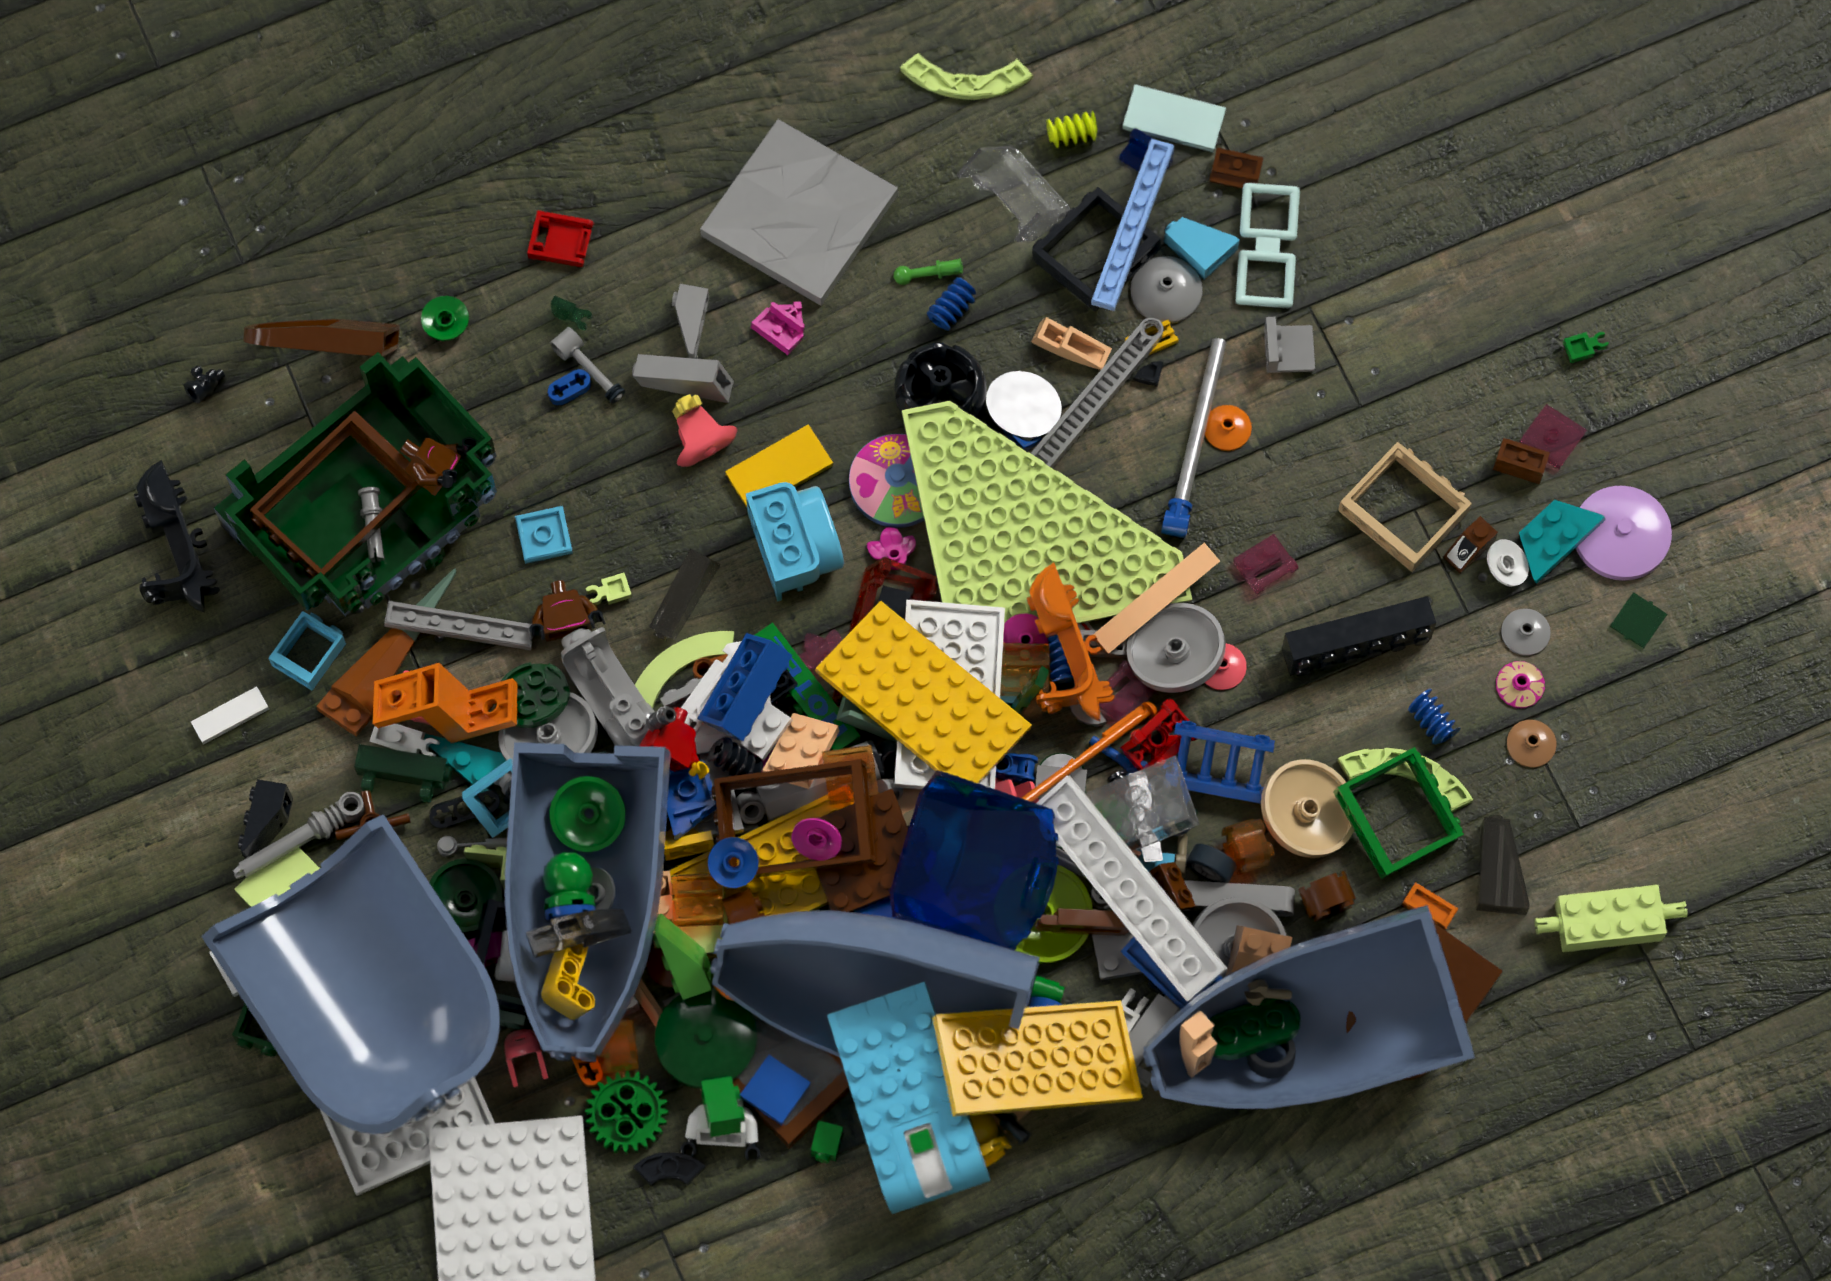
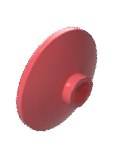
M1226 643L1223 661L1227 665L1225 667L1220 666L1215 674L1204 682L1210 688L1229 690L1236 687L1243 680L1246 674V660L1242 652L1235 646Z

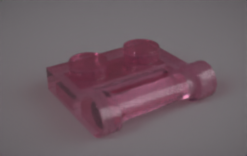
M1275 534L1233 558V563L1257 595L1263 592L1264 588L1287 573H1294L1299 569L1295 560L1290 557ZM1280 560L1283 562L1282 566L1258 580L1255 577Z
M1125 660L1107 681L1110 682L1109 686L1112 688L1125 676L1130 681L1115 695L1113 701L1099 703V706L1116 722L1131 713L1143 702H1146L1156 691L1138 680L1130 664Z

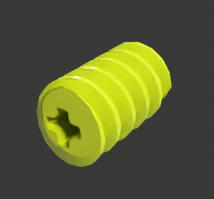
M1094 111L1091 113V118L1087 112L1082 114V119H1080L1078 114H1074L1072 121L1069 116H1064L1063 123L1057 117L1054 120V125L1050 119L1046 120L1050 143L1053 142L1056 148H1059L1060 140L1064 142L1065 146H1068L1069 139H1072L1074 144H1077L1078 137H1081L1085 143L1087 142L1088 135L1091 136L1093 141H1096L1097 124Z

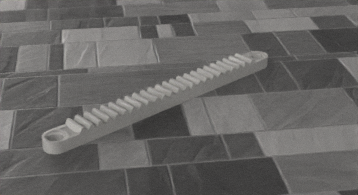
M1150 317L1140 323L1031 452L1032 455L1045 462L1052 469L1059 463L1061 457H1064L1066 451L1070 450L1072 444L1077 441L1078 437L1083 434L1084 430L1089 427L1090 423L1107 406V403L1112 400L1121 386H1124L1126 380L1131 377L1132 373L1137 370L1138 366L1143 363V360L1148 357L1149 353L1161 340L1163 324L1160 320ZM1147 326H1155L1158 329V333L1154 336H1149L1144 330Z

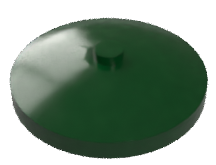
M716 988L684 1000L680 994L665 1007L658 1019L655 1029L657 1055L668 1074L686 1086L701 1089V1081L732 1076V1081H735L746 1071L755 1055L757 1031L752 1014L737 1002L722 996Z

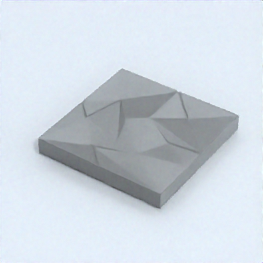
M778 119L700 228L701 236L822 306L897 198L898 188Z

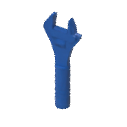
M1093 736L1089 744L1092 746L1100 739ZM1111 746L1101 751L1119 763L1123 769L1127 770L1128 774L1139 771L1126 756ZM1142 760L1140 764L1144 767L1147 762Z

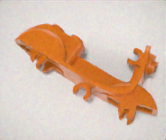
M1052 563L1037 575L1029 589L1031 596L1026 599L1031 612L1037 611L1039 619L1035 620L1039 633H1045L1046 638L1058 635L1072 672L1075 686L1069 690L1057 691L1056 685L1052 681L1050 682L1051 692L1044 693L1041 690L1039 695L1036 696V702L1041 710L1047 711L1048 714L1056 713L1062 710V707L1080 704L1085 714L1101 722L1099 703L1111 702L1114 700L1115 695H1112L1113 690L1109 686V681L1098 680L1088 653L1096 655L1102 650L1101 647L1094 649L1090 647V643L1097 640L1096 635H1090L1086 638L1085 642L1083 641L1072 608L1079 602V599L1076 598L1077 593L1073 590V585L1062 584L1055 563Z

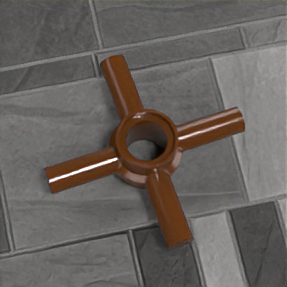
M370 790L361 792L365 815L362 817L360 825L335 831L337 841L350 838L366 822L381 816L375 813ZM409 813L387 818L392 827L411 823Z

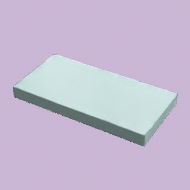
M1135 85L1122 129L1214 152L1226 108Z

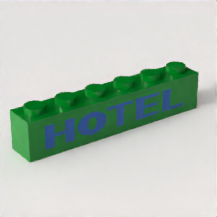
M772 622L755 634V636L772 640L792 654L787 670L798 683V686L785 699L788 697L792 701L794 712L838 725L839 733L827 755L860 744V735L855 728L836 720L839 711L838 706Z

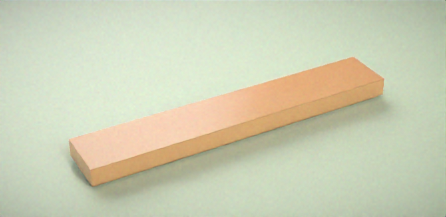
M1204 542L1093 634L1097 637L1095 641L1108 655L1217 565L1220 560Z

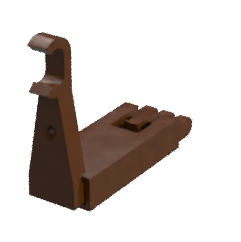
M1132 850L1137 858L1142 854L1140 851ZM1058 908L1054 915H1042L1035 923L1037 931L1051 933L1125 936L1130 932L1114 911Z

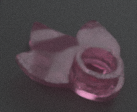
M835 629L831 630L825 639L818 635L807 633L805 637L806 652L798 656L808 669H816L842 641V638Z

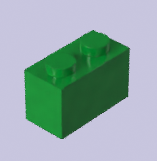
M732 1076L701 1081V1096L710 1137L741 1133V1122H745L743 1106L738 1107L737 1101H740L739 1087L733 1085Z

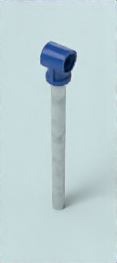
M1220 338L1212 340L1175 498L1169 500L1168 507L1170 509L1165 512L1161 534L1184 539L1187 535L1190 521L1188 513L1192 511L1193 506L1189 502L1226 347V341Z

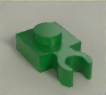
M1587 332L1564 338L1563 344L1570 362L1574 363L1594 357V349H1606L1609 342L1599 343L1597 340L1604 338L1605 332H1598L1592 338H1589Z

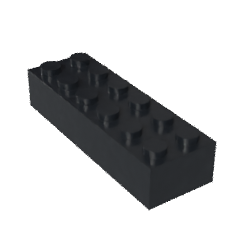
M1426 596L1287 632L1284 636L1282 652L1289 675L1305 676L1311 673V670L1319 668L1321 670H1328L1338 663L1351 664L1358 661V658L1368 656V658L1380 656L1384 651H1401L1411 644H1415V646L1424 645L1432 638L1436 620L1429 598Z

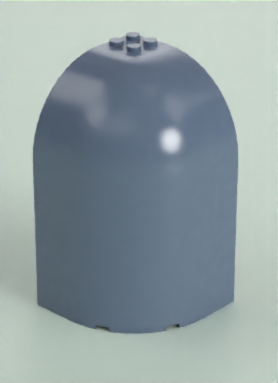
M384 814L366 822L337 851L320 864V869L313 874L307 873L289 886L291 889L279 896L275 894L213 925L202 936L305 1094L321 1111L336 1122L352 1130L368 1134L390 1132L414 1119L419 1121L426 1117L430 1110L433 1109L435 1112L447 1104L446 1100L457 1096L461 1092L459 1089L477 1075L491 1058L498 1040L500 1021L496 993L484 965Z

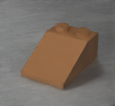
M1237 925L1226 976L1270 954L1289 948L1292 937Z

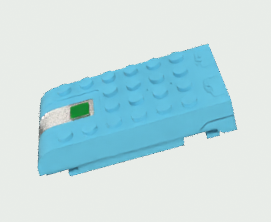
M925 982L827 1015L876 1173L892 1214L990 1181L970 1115L954 1117L952 1115L932 1019L937 1013L930 989Z

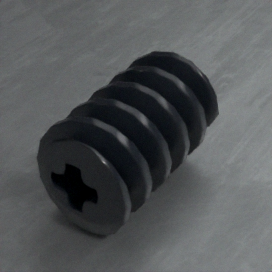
M727 736L717 740L708 754V762L714 760V766L717 768L721 767V770L725 773L729 772V776L760 773L763 769V762L760 758L755 757L751 752H747L745 748L740 747L738 743L733 742Z

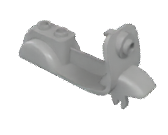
M601 627L591 632L589 629L578 628L563 637L561 643L564 650L561 652V659L564 667L614 745L639 746L649 730L645 723L646 715L655 711L644 700L613 653L607 641L605 629Z

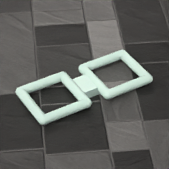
M1245 183L1243 185L1240 235L1242 237L1256 238L1255 251L1241 250L1238 254L1237 304L1291 308L1293 306L1296 257L1294 254L1279 253L1280 240L1293 241L1297 238L1300 196L1298 187ZM1252 193L1290 196L1288 231L1250 228ZM1248 260L1286 263L1284 298L1245 296Z

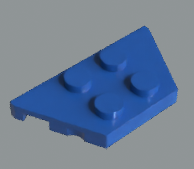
M690 768L676 772L670 770L667 813L675 840L681 838L717 809L716 801L712 798V783L709 773L701 780L697 774L695 776L689 774Z

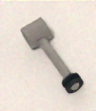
M567 327L550 342L553 350L564 361L573 356L606 390L605 397L610 400L611 404L616 403L625 394L626 390L619 383L613 385L580 351L584 343L572 328Z

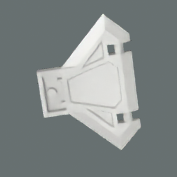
M742 641L729 643L724 647L722 651L728 655L723 663L717 659L714 661L681 707L688 712L685 723L689 726L692 721L696 723L694 729L696 731L697 754L708 753L717 740L722 737H729L697 718ZM769 695L762 713L757 716L750 734L745 737L744 741L732 737L729 738L764 761L790 725L792 719L771 705Z

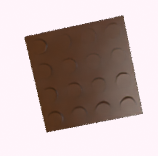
M892 788L870 797L876 862L816 870L831 910L853 913L929 882ZM855 804L817 818L829 822L839 831L842 845L836 856L859 853Z

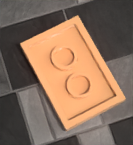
M793 713L791 716L792 722L778 740L762 771L767 772L822 764L839 733L838 725ZM814 779L790 782L789 784L809 789Z

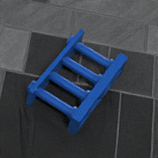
M1191 721L1176 722L1174 734L1182 736L1176 768H1173V770L1168 769L1165 786L1261 804L1264 787H1261L1259 782L1265 751L1273 752L1275 740H1270V737L1265 735L1253 737L1199 727ZM1191 737L1206 740L1201 771L1197 774L1187 773L1188 771L1185 770ZM1216 742L1231 745L1225 777H1222V779L1213 778L1210 774ZM1241 747L1255 749L1250 781L1246 784L1237 782L1235 779Z

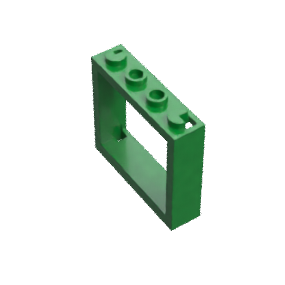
M1415 747L1342 784L1333 791L1381 880L1458 840L1464 835L1463 829L1459 824L1461 821L1457 817L1454 818L1450 810L1451 804L1448 798L1440 793L1434 774L1429 773L1425 766L1427 764L1425 757H1422ZM1407 762L1444 827L1447 836L1391 864L1351 791Z

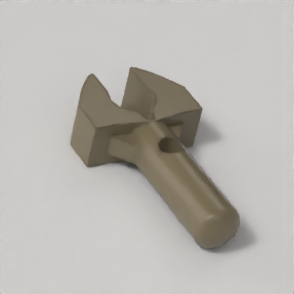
M1186 834L1178 836L1176 865L1180 869L1183 878H1186L1188 836Z
M1260 979L1247 984L1250 992L1244 991L1247 1000L1252 1005H1260L1261 1001L1265 998L1289 1000L1292 997L1291 990L1268 988L1266 981Z

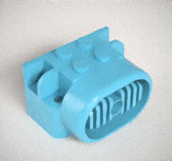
M783 482L746 493L748 517L777 602L782 600V592L795 588L798 592L802 591L803 586L817 581L820 575L841 569L844 566V558L838 535L825 498L819 487L813 486L797 491L792 484Z

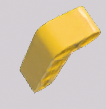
M584 917L575 919L561 930L541 993L542 999L548 1006L571 1020L580 1018L595 1006V999L592 993L578 984L593 935V926Z

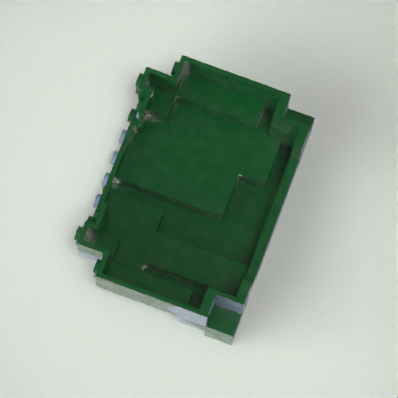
M377 352L359 367L365 386L255 475L250 464L245 459L225 474L233 493L214 507L221 526L238 545L243 544L254 557L258 556L307 611L312 607L319 606L324 598L329 604L333 602L345 616L350 612H356L362 606V603L367 609L372 605L379 604L383 600L384 595L391 589H397L403 583V579L409 574L417 573L422 566L426 571L431 567H437L443 561L444 556H446L443 547L447 543L451 544L456 541L464 529L473 527L480 517L478 507L483 503H489L495 497L497 490L493 475L487 469L494 462L495 457H497L492 438L417 357L408 362L402 356L390 365ZM354 411L399 452L407 439L418 447L421 446L426 438L444 445L458 443L459 446H462V440L467 437L476 440V446L466 453L467 457L460 453L461 458L453 469L457 472L456 483H453L449 488L442 486L435 496L422 487L380 527L384 560L378 562L376 553V563H372L368 558L366 540L328 578L320 572L310 579L299 563L294 564L286 556V551L281 546L276 547L268 539L269 535L263 529H256L250 522V509ZM349 436L269 511L265 517L322 569L365 528V519L360 515L362 500L358 496V490L366 487L379 488V507L383 510L406 487L353 437ZM401 453L409 462L411 461L410 458Z

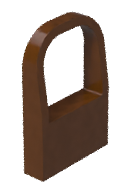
M344 319L267 322L244 327L243 341L261 346L373 356L379 352L382 356H385L399 347L400 325Z
M1434 923L1457 994L1459 1007L1461 1008L1465 1024H1467L1499 980L1503 971ZM1349 1011L1347 1015V1033L1354 1026L1357 1019L1352 1011ZM1430 1071L1414 1075L1411 1077H1407L1401 1080L1407 1081L1418 1079L1425 1076Z

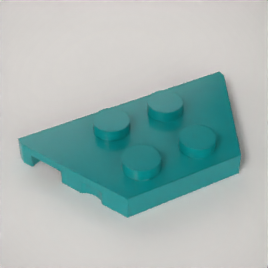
M1553 500L1519 532L1534 582L1537 584L1596 530L1606 520L1605 517L1599 513Z

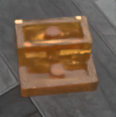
M1003 643L1000 696H1018L1041 666L1049 670L1050 644ZM1049 674L1042 688L1044 693H1049Z
M872 745L822 751L823 764L856 759L865 761L867 764L870 797L879 794ZM852 774L825 778L829 805L854 802Z
M710 873L671 875L673 923L677 927L724 925L722 885L716 882Z

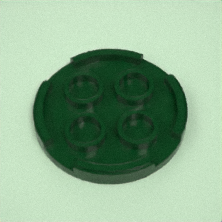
M529 662L519 665L509 671L501 680L513 678L517 682V727L535 728L545 725L557 718L568 704L570 697L568 681L564 673L550 663L547 665Z

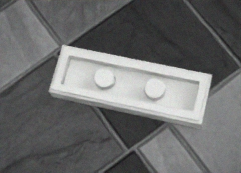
M255 687L191 721L204 745L269 710V707L259 689Z

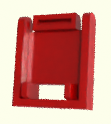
M537 210L527 251L528 258L583 267L585 262L583 259L586 258L592 233L590 229L593 228L594 222L589 219ZM540 227L549 228L545 247L543 243L537 242Z

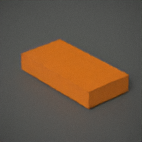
M1416 882L1402 903V906L1409 910L1428 905L1434 923L1444 930L1447 929L1459 909Z

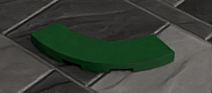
M1041 666L1010 706L1018 714H1021L1023 709L1027 708L1035 696L1042 690L1049 670Z

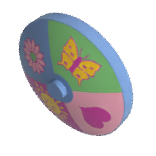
M884 435L866 444L855 456L849 473L850 493L859 511L871 521L886 527L903 528L924 521L907 435Z

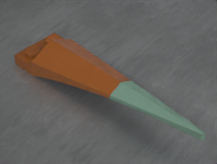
M456 568L445 576L416 605L435 608L455 577ZM391 628L331 686L330 691L316 706L317 711L357 737L373 717L374 681L396 675L420 632Z

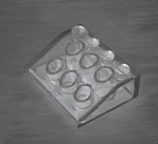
M1177 756L1163 760L1085 793L1131 851L1139 850L1199 825Z

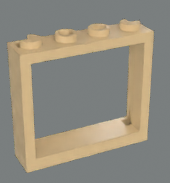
M1397 442L1342 499L1338 511L1413 572L1467 515L1472 503L1464 497L1465 493L1455 490L1447 478L1438 476L1426 461H1420L1414 456L1410 448L1406 449ZM1395 461L1399 462L1457 510L1418 553H1415L1356 503Z

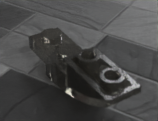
M599 909L551 919V925L526 932V938L534 958H538L582 944L583 948L629 934L632 930L623 909Z

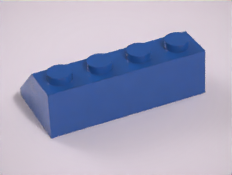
M746 633L697 719L729 737L744 741L745 737L750 734L757 716L762 713L769 695L775 690L780 676L788 668L792 654L772 640Z

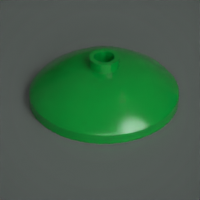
M583 776L572 779L556 792L551 802L550 822L552 829L558 839L571 849L581 852H594L604 849L618 838L624 827L626 817L624 801L617 789L601 778ZM586 809L593 810L594 815L592 818L585 816Z

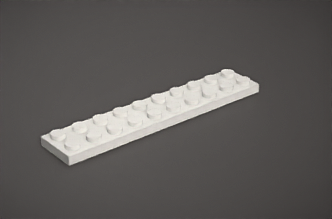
M1067 775L1030 808L1187 1002L1193 1000L1227 970L1223 962L1071 776Z

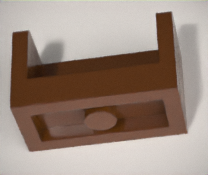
M1503 438L1493 470L1540 484L1550 452Z

